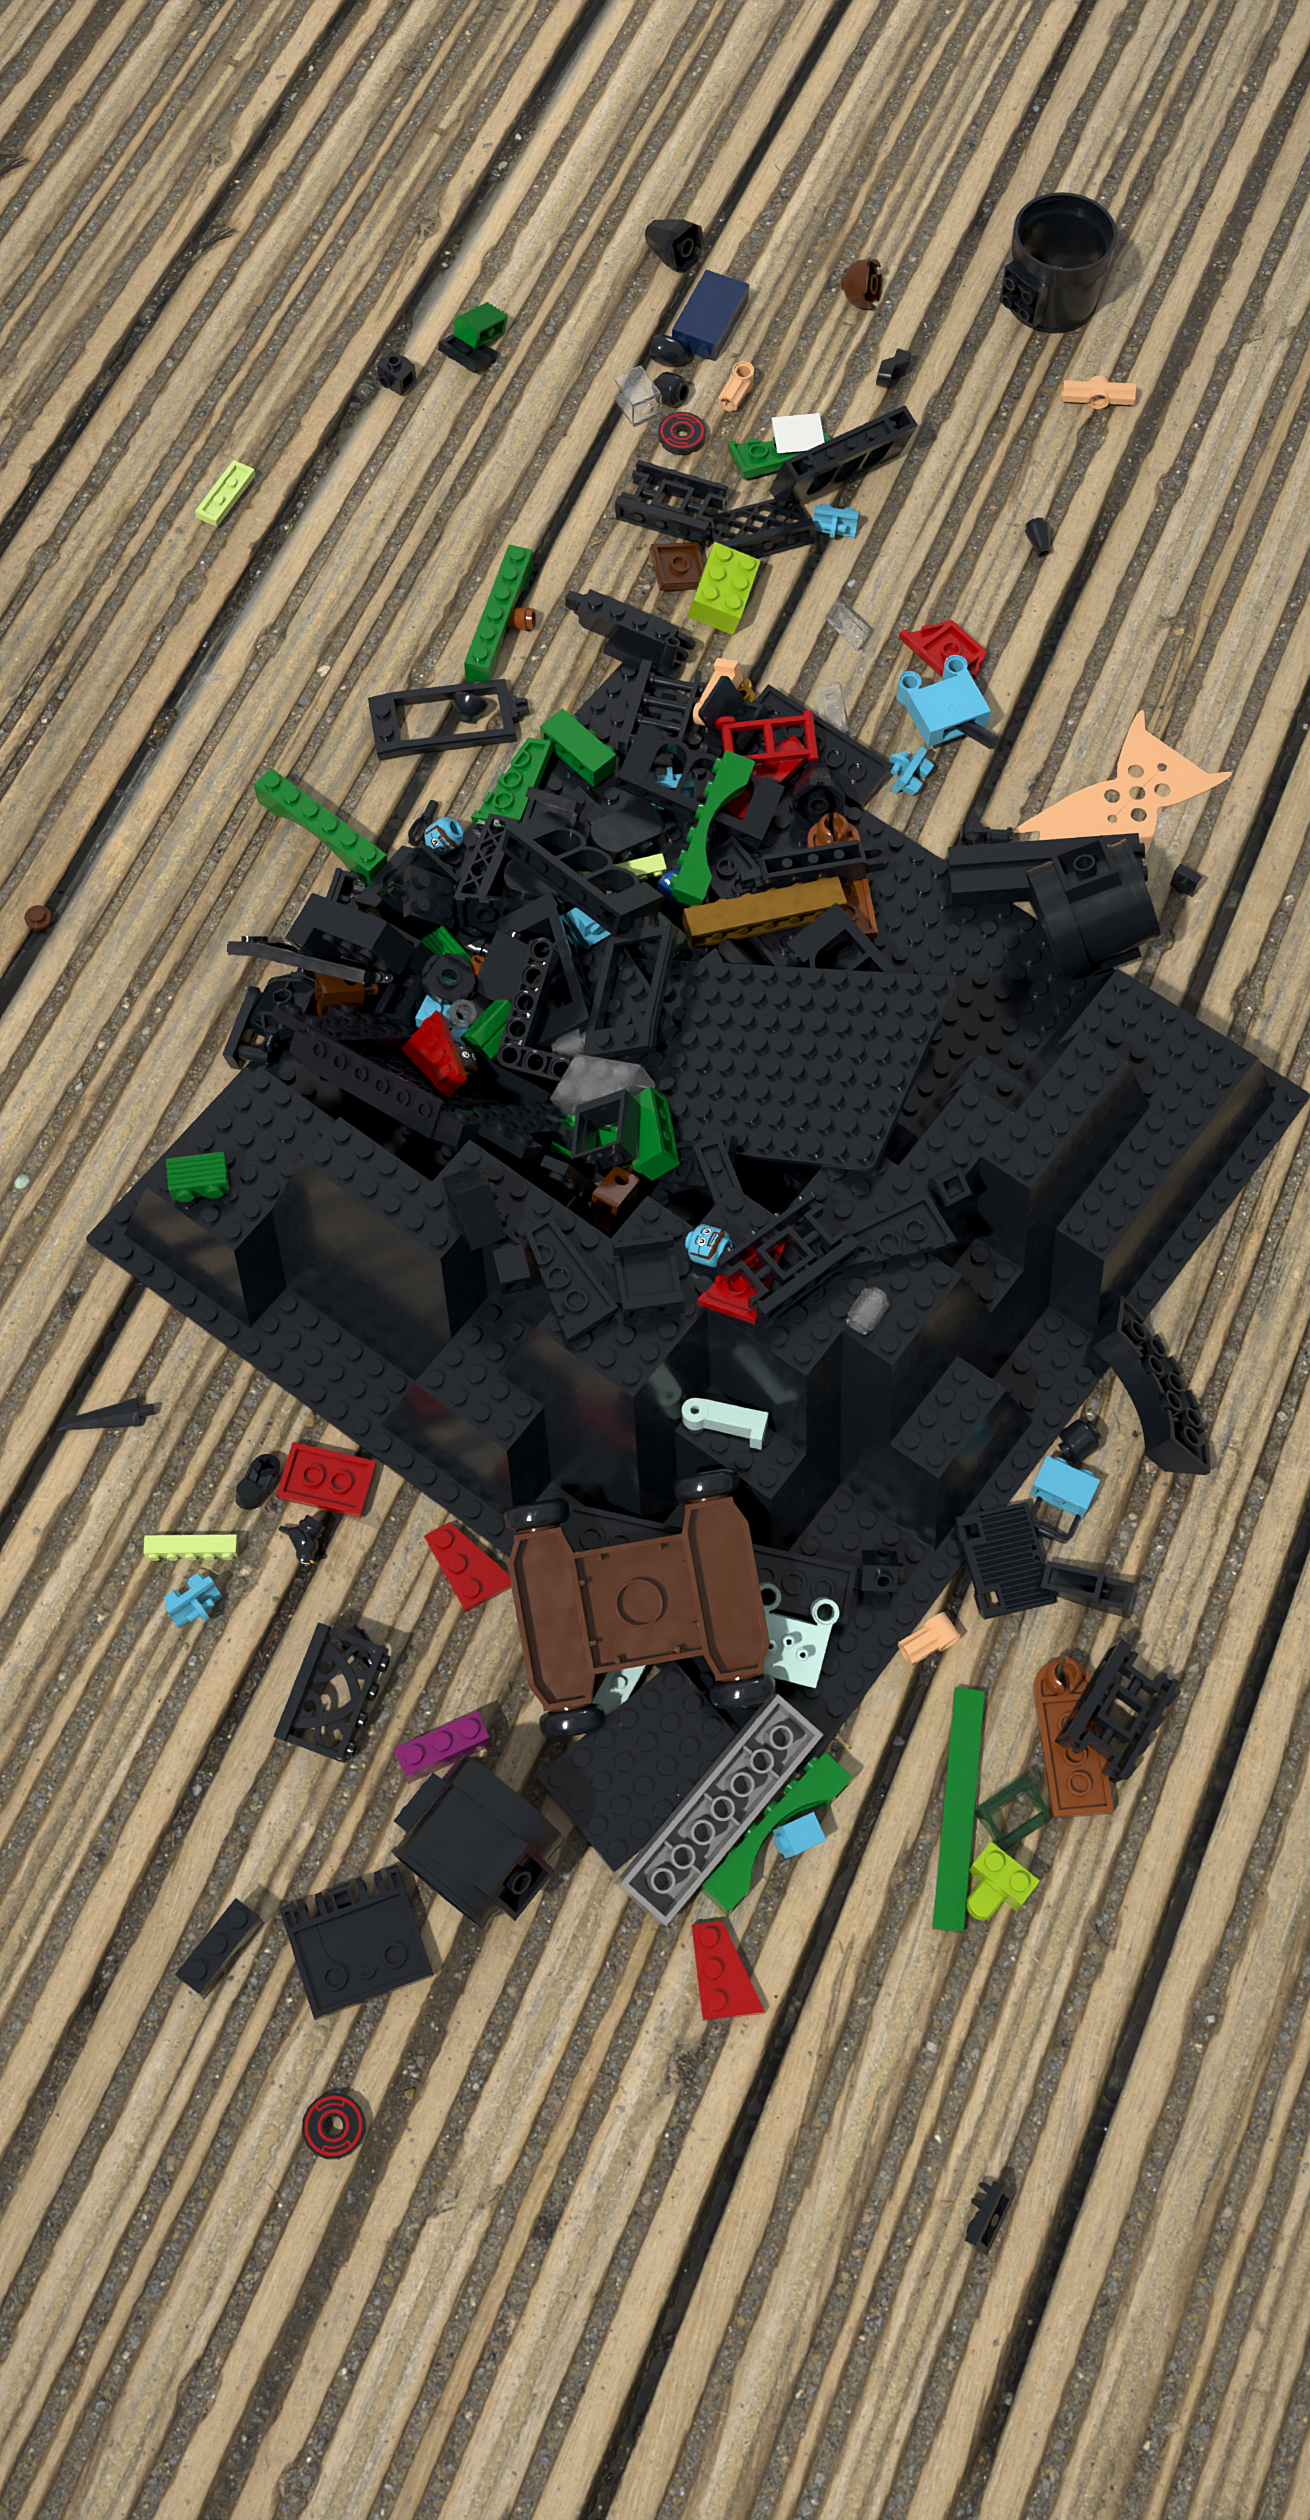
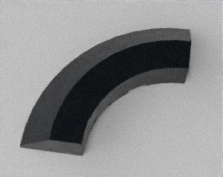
M1120 1295L1095 1327L1092 1348L1108 1363L1118 1376L1136 1408L1144 1435V1455L1164 1472L1207 1475L1210 1473L1209 1445L1203 1442L1202 1433L1206 1429L1205 1425L1201 1423L1198 1413L1195 1411L1199 1407L1192 1390L1186 1391L1179 1377L1183 1372L1173 1356L1169 1358L1166 1356V1350L1159 1335H1151L1143 1325L1146 1319L1132 1304Z

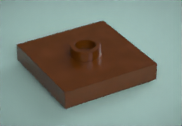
M699 542L651 544L650 554L659 591L697 589L704 569Z

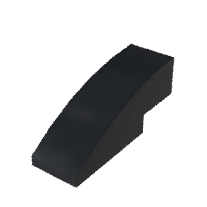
M1047 1561L1040 1587L1045 1592L1073 1603L1126 1618L1131 1616L1137 1592L1135 1583L1108 1578L1104 1572Z

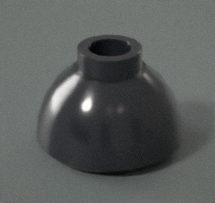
M457 692L453 697V705L459 715L458 720L464 723L472 724L473 719L480 717L488 706L485 699L473 694Z

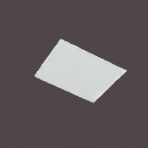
M819 413L772 417L777 453L807 451L825 442Z

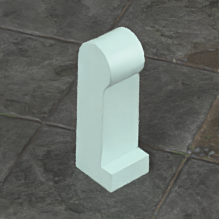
M701 1398L688 1399L682 1406V1420L688 1429L700 1430L707 1428L749 1438L751 1448L762 1450L768 1425L767 1412Z

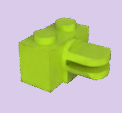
M990 1842L969 1869V1873L980 1883L968 1897L966 1907L973 1918L982 1921L990 1919L1003 1902L1017 1912L1039 1884L1040 1880L994 1843Z

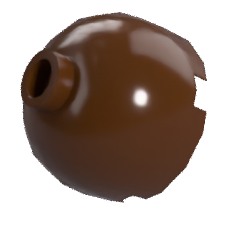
M863 259L852 263L847 269L845 276L842 277L841 289L845 292L848 301L855 307L875 309L876 306L873 305L874 300L880 301L883 277L882 274H878L877 267H881L876 259Z

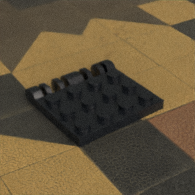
M397 1864L385 1868L392 1888L390 1891L386 1889L381 1871L373 1872V1878L380 1894L371 1898L368 1897L365 1880L362 1877L355 1879L362 1899L360 1902H355L349 1882L329 1888L328 1892L334 1907L333 1912L328 1913L322 1892L316 1893L315 1902L321 1913V1916L310 1920L309 1910L303 1899L296 1901L303 1923L298 1924L291 1903L279 1907L315 2021L434 1976Z

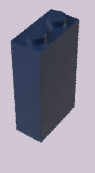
M706 269L672 328V337L682 343L687 352L716 361L748 303L749 284Z

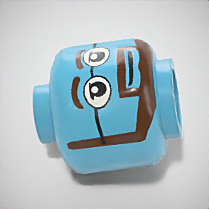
M441 817L425 829V844L432 847L437 855H447L462 844L463 829L458 821L448 817Z
M701 1224L694 1232H689L685 1247L688 1249L689 1257L693 1262L709 1267H717L719 1255L727 1248H733V1242L724 1229Z

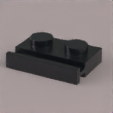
M453 334L441 340L438 346L440 352L473 373L488 366L491 360L494 362L497 358V352L487 345L480 346V348L475 350Z

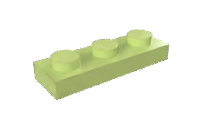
M233 460L196 509V518L218 527L256 476L255 469Z

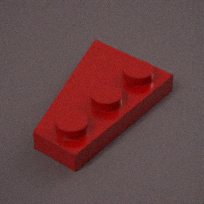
M786 1242L769 1254L777 1264H779ZM756 1252L743 1260L753 1273L763 1266L755 1257ZM718 1275L712 1286L697 1299V1305L755 1325L757 1320L755 1318L756 1312L748 1307V1299L756 1294V1292L741 1275L729 1284L725 1281L724 1276ZM772 1275L762 1281L767 1289H769L772 1282Z
M450 1522L424 1535L427 1545L465 1613L511 1589L509 1574Z
M723 1921L692 1924L691 1929L702 2021L765 2014Z

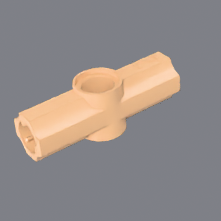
M1095 376L1089 381L1063 380L1061 401L1088 403L1089 407L1093 409H1103L1108 404L1134 405L1136 384L1109 382L1104 376Z

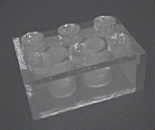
M576 1054L550 1100L567 1118V1114H576V1108L579 1104L622 1089H626L632 1096H635L649 1086L654 1089L655 1083L641 1065ZM618 1122L606 1126L611 1127V1125H618Z

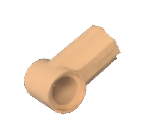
M740 361L734 365L732 376L718 397V404L724 410L729 412L736 411L745 395L752 391L754 386V367L751 363Z
M941 1612L929 1619L923 1625V1628L898 1642V1647L906 1662L912 1666L937 1650L940 1652L949 1648L961 1636L946 1613Z

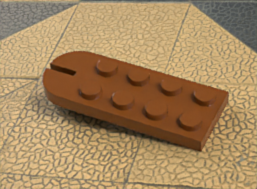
M827 813L810 829L807 848L852 840L860 841V837L856 828L848 823L844 816L834 813L832 829L835 841H833V835L830 834L828 829L829 814ZM867 874L864 879L841 882L847 901L846 914L869 939L877 938L878 930ZM845 937L842 941L850 940L847 937Z
M1065 1656L1062 1661L1064 1687L1059 1680L1058 1666L1060 1658L1057 1657L1038 1671L1033 1682V1694L1052 1819L1112 1814L1114 1806L1109 1775L1105 1776L1101 1773L1106 1764V1758L1088 1745L1083 1752L1075 1754L1072 1752L1071 1747L1063 1748L1055 1742L1056 1737L1092 1677L1083 1665ZM1090 1719L1082 1732L1084 1733L1089 1730L1098 1738L1102 1733L1101 1727Z

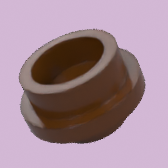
M36 905L26 911L24 919L29 928L35 931H43L50 925L52 916L47 907Z

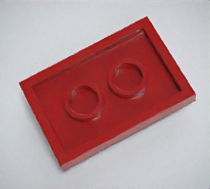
M292 1442L277 1490V1499L361 1518L377 1463L374 1460Z

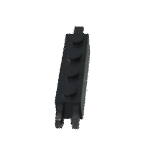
M592 589L584 595L569 591L565 597V606L579 616V624L583 628L608 639L617 633L661 655L665 639L667 637H675L680 641L675 660L682 662L688 659L689 653L686 650L692 651L696 646V642L690 636L688 637L679 632L678 626Z
M852 840L763 855L758 859L756 866L751 867L750 870L740 872L739 881L741 889L756 888V890L766 892L771 888L780 889L790 887L795 883H809L823 877L832 878L838 876L840 883L864 879L867 873L882 871L887 865L884 858H875L883 852L880 844L863 846L861 841Z

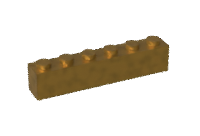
M823 877L809 883L800 882L790 887L771 888L766 892L757 894L747 893L738 898L719 899L714 903L705 905H692L684 909L683 925L690 948L693 950L720 944L725 938L735 941L809 925L836 902L846 913L847 901L839 877Z

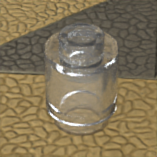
M464 999L455 1001L448 1007L445 1013L447 1024L455 1030L467 1028L476 1018L475 1006L470 1001ZM456 1012H460L463 1015V1020L457 1017Z
M579 1028L558 1037L556 1042L552 1043L553 1054L566 1057L571 1062L583 1057L586 1031L583 1028Z
M875 1287L871 1289L864 1288L848 1311L847 1324L861 1334H867L869 1330H873L889 1307V1302L886 1300L887 1295Z

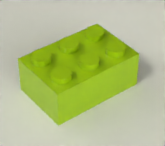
M714 542L687 617L733 635L744 611L761 560Z

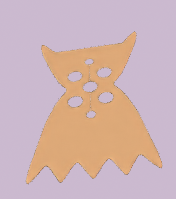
M1141 710L1133 720L1118 761L1117 778L1115 780L1100 782L1069 795L1021 824L1014 830V833L1039 831V840L1139 833L1140 843L1145 844L1146 856L1155 832L1157 810L1159 807L1174 805L1205 792L1228 779L1232 772L1208 774L1147 732L1145 729L1144 711ZM1158 764H1165L1167 769L1159 771L1157 768ZM1132 765H1139L1143 768L1144 774L1140 778H1133L1129 775L1128 768ZM1160 783L1168 785L1171 790L1170 794L1166 797L1158 796L1154 791L1155 786ZM1135 786L1143 788L1145 790V797L1140 800L1133 799L1129 794L1130 789ZM1107 790L1118 791L1120 800L1116 803L1108 802L1104 797ZM1135 808H1141L1146 812L1147 817L1144 821H1135L1131 818V811ZM1108 816H1116L1117 822L1110 823Z

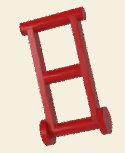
M812 710L803 711L802 716L736 722L734 717L726 716L715 721L716 728L722 732L724 753L725 750L735 753L732 732L763 729L766 753L745 755L743 757L753 760L755 763L808 758L809 762L819 760ZM804 724L807 749L776 752L773 728Z

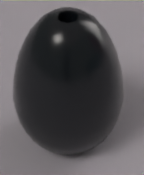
M656 335L653 337L648 353L653 361L665 366H678L686 362L688 352L682 343L668 335Z

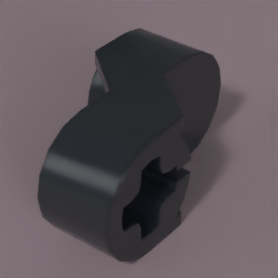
M897 348L894 357L882 360L876 385L890 388L894 379L904 377L909 366L911 351Z
M262 1454L250 1464L244 1478L236 1486L235 1501L240 1508L245 1510L256 1509L265 1501L271 1486L279 1478L280 1461L276 1456Z

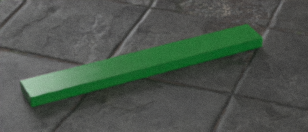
M954 1688L932 1929L956 1933L964 1932L985 1691Z

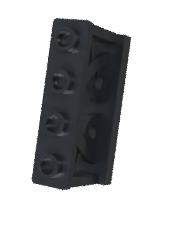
M318 1622L273 1737L342 1763H346L347 1758L352 1759L358 1744L357 1741H354L358 1729H364L369 1713L365 1712L369 1701L375 1700L379 1691L378 1677L380 1672L385 1673L391 1658V1656L387 1655L389 1649ZM331 1636L354 1645L342 1655L329 1644ZM366 1650L371 1655L372 1663L367 1670L362 1671L359 1668V1663L364 1659H357L351 1665L349 1664L348 1659L356 1651ZM334 1662L336 1666L329 1674L323 1675L320 1672V1665L322 1663H327L330 1669ZM341 1671L347 1682L351 1700L341 1708L323 1715V1702L320 1696L311 1689L313 1682L323 1683L330 1681ZM358 1679H366L362 1691L360 1689ZM312 1700L316 1703V1717H312L314 1709L310 1712L305 1710V1704L308 1701ZM352 1714L349 1725H347L342 1719ZM327 1726V1734L332 1739L333 1731L340 1729L343 1733L340 1744L335 1747L326 1746L321 1738V1728ZM295 1728H315V1744L293 1736Z

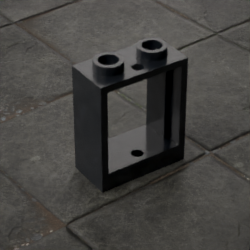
M626 1089L577 1105L571 1160L585 1175L634 1160L636 1157L641 1105ZM618 1122L616 1141L595 1148L597 1128Z

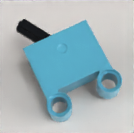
M951 655L945 660L941 682L921 689L922 680L917 673L912 671L902 673L898 681L897 700L905 705L928 747L965 734L988 749H994L999 741V737L983 728L988 726L991 710L967 670L968 664L966 659L960 655Z

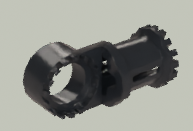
M968 821L960 827L961 842L963 844L965 842V845L967 843L969 845H981L1013 841V839H1010V837H1013L1012 827H1007V829H991L990 827H983V824L978 821Z
M459 928L456 941L460 946H463L464 950L473 951L476 953L475 955L485 958L491 945L489 940L482 937V933L475 928Z

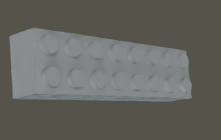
M776 1694L771 1700L765 1701L614 1884L659 1924L667 1926L823 1734L779 1694Z

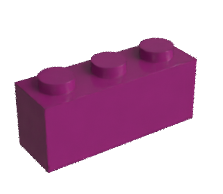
M477 1710L394 1748L406 1780L410 1784L455 1763L462 1754L471 1756L490 1747L491 1741Z

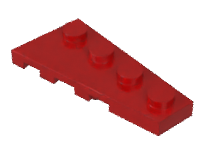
M795 735L776 746V752L806 749ZM808 758L755 763L751 773L754 774L758 782L762 776L764 778H773L781 784L784 780H788ZM745 788L742 795L722 807L728 815L741 821L750 800L747 789Z
M435 1010L430 1017L422 1022L421 1027L401 1049L436 1088L450 1098L468 1077L445 1016Z

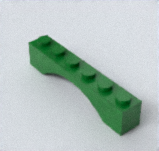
M508 545L464 661L466 681L481 682L493 679L510 616L519 596L526 589L533 571V550Z
M725 750L722 759L717 757L712 769L716 776L714 781L708 780L703 795L707 796L705 804H699L694 817L699 819L696 827H690L686 838L690 845L688 850L682 849L677 862L678 865H681L679 874L673 873L668 886L673 889L670 895L671 899L689 906L695 904L702 905L712 879L706 856V835L709 824L722 807L743 794L755 761Z
M273 768L254 784L258 803L274 815L289 819L311 832L334 852L350 872L361 875V881L366 885L374 879L388 862L387 854Z
M826 1752L820 1759L814 1756L804 1768L807 1773L800 1780L795 1777L784 1789L786 1795L782 1800L778 1802L775 1799L763 1812L766 1817L759 1824L754 1821L743 1833L744 1841L738 1847L733 1844L723 1857L725 1861L718 1869L714 1868L703 1881L704 1884L701 1887V1892L727 1917L749 1895L754 1861L762 1845L773 1830L801 1812L816 1807L830 1806L851 1784L853 1777Z

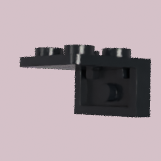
M721 676L699 709L698 716L718 745L723 747L722 732L715 725V721L718 718L730 716L734 717L736 722L763 720L768 709L764 704L745 701L728 676ZM756 730L732 732L734 749L743 751Z

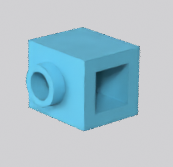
M814 1812L773 1830L775 1835L774 1844L777 1850L784 1855L785 1859L826 1841Z

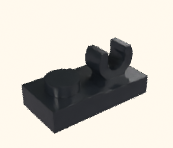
M993 2181L991 2186L984 2182L979 2183L978 2186L987 2192V2196L982 2201L972 2198L971 2202L979 2210L975 2218L968 2224L967 2236L965 2238V2241L970 2246L985 2255H988L1015 2196L1004 2185Z

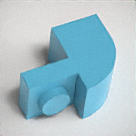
M578 908L567 912L573 936L584 948L589 949L612 935Z

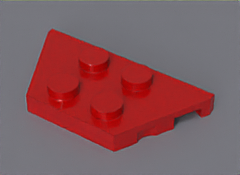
M953 620L940 622L937 625L922 626L921 630L909 633L907 629L902 630L899 634V639L941 677L943 676L945 660L951 655H960L966 659L968 664L967 670L975 682L987 653L981 645Z

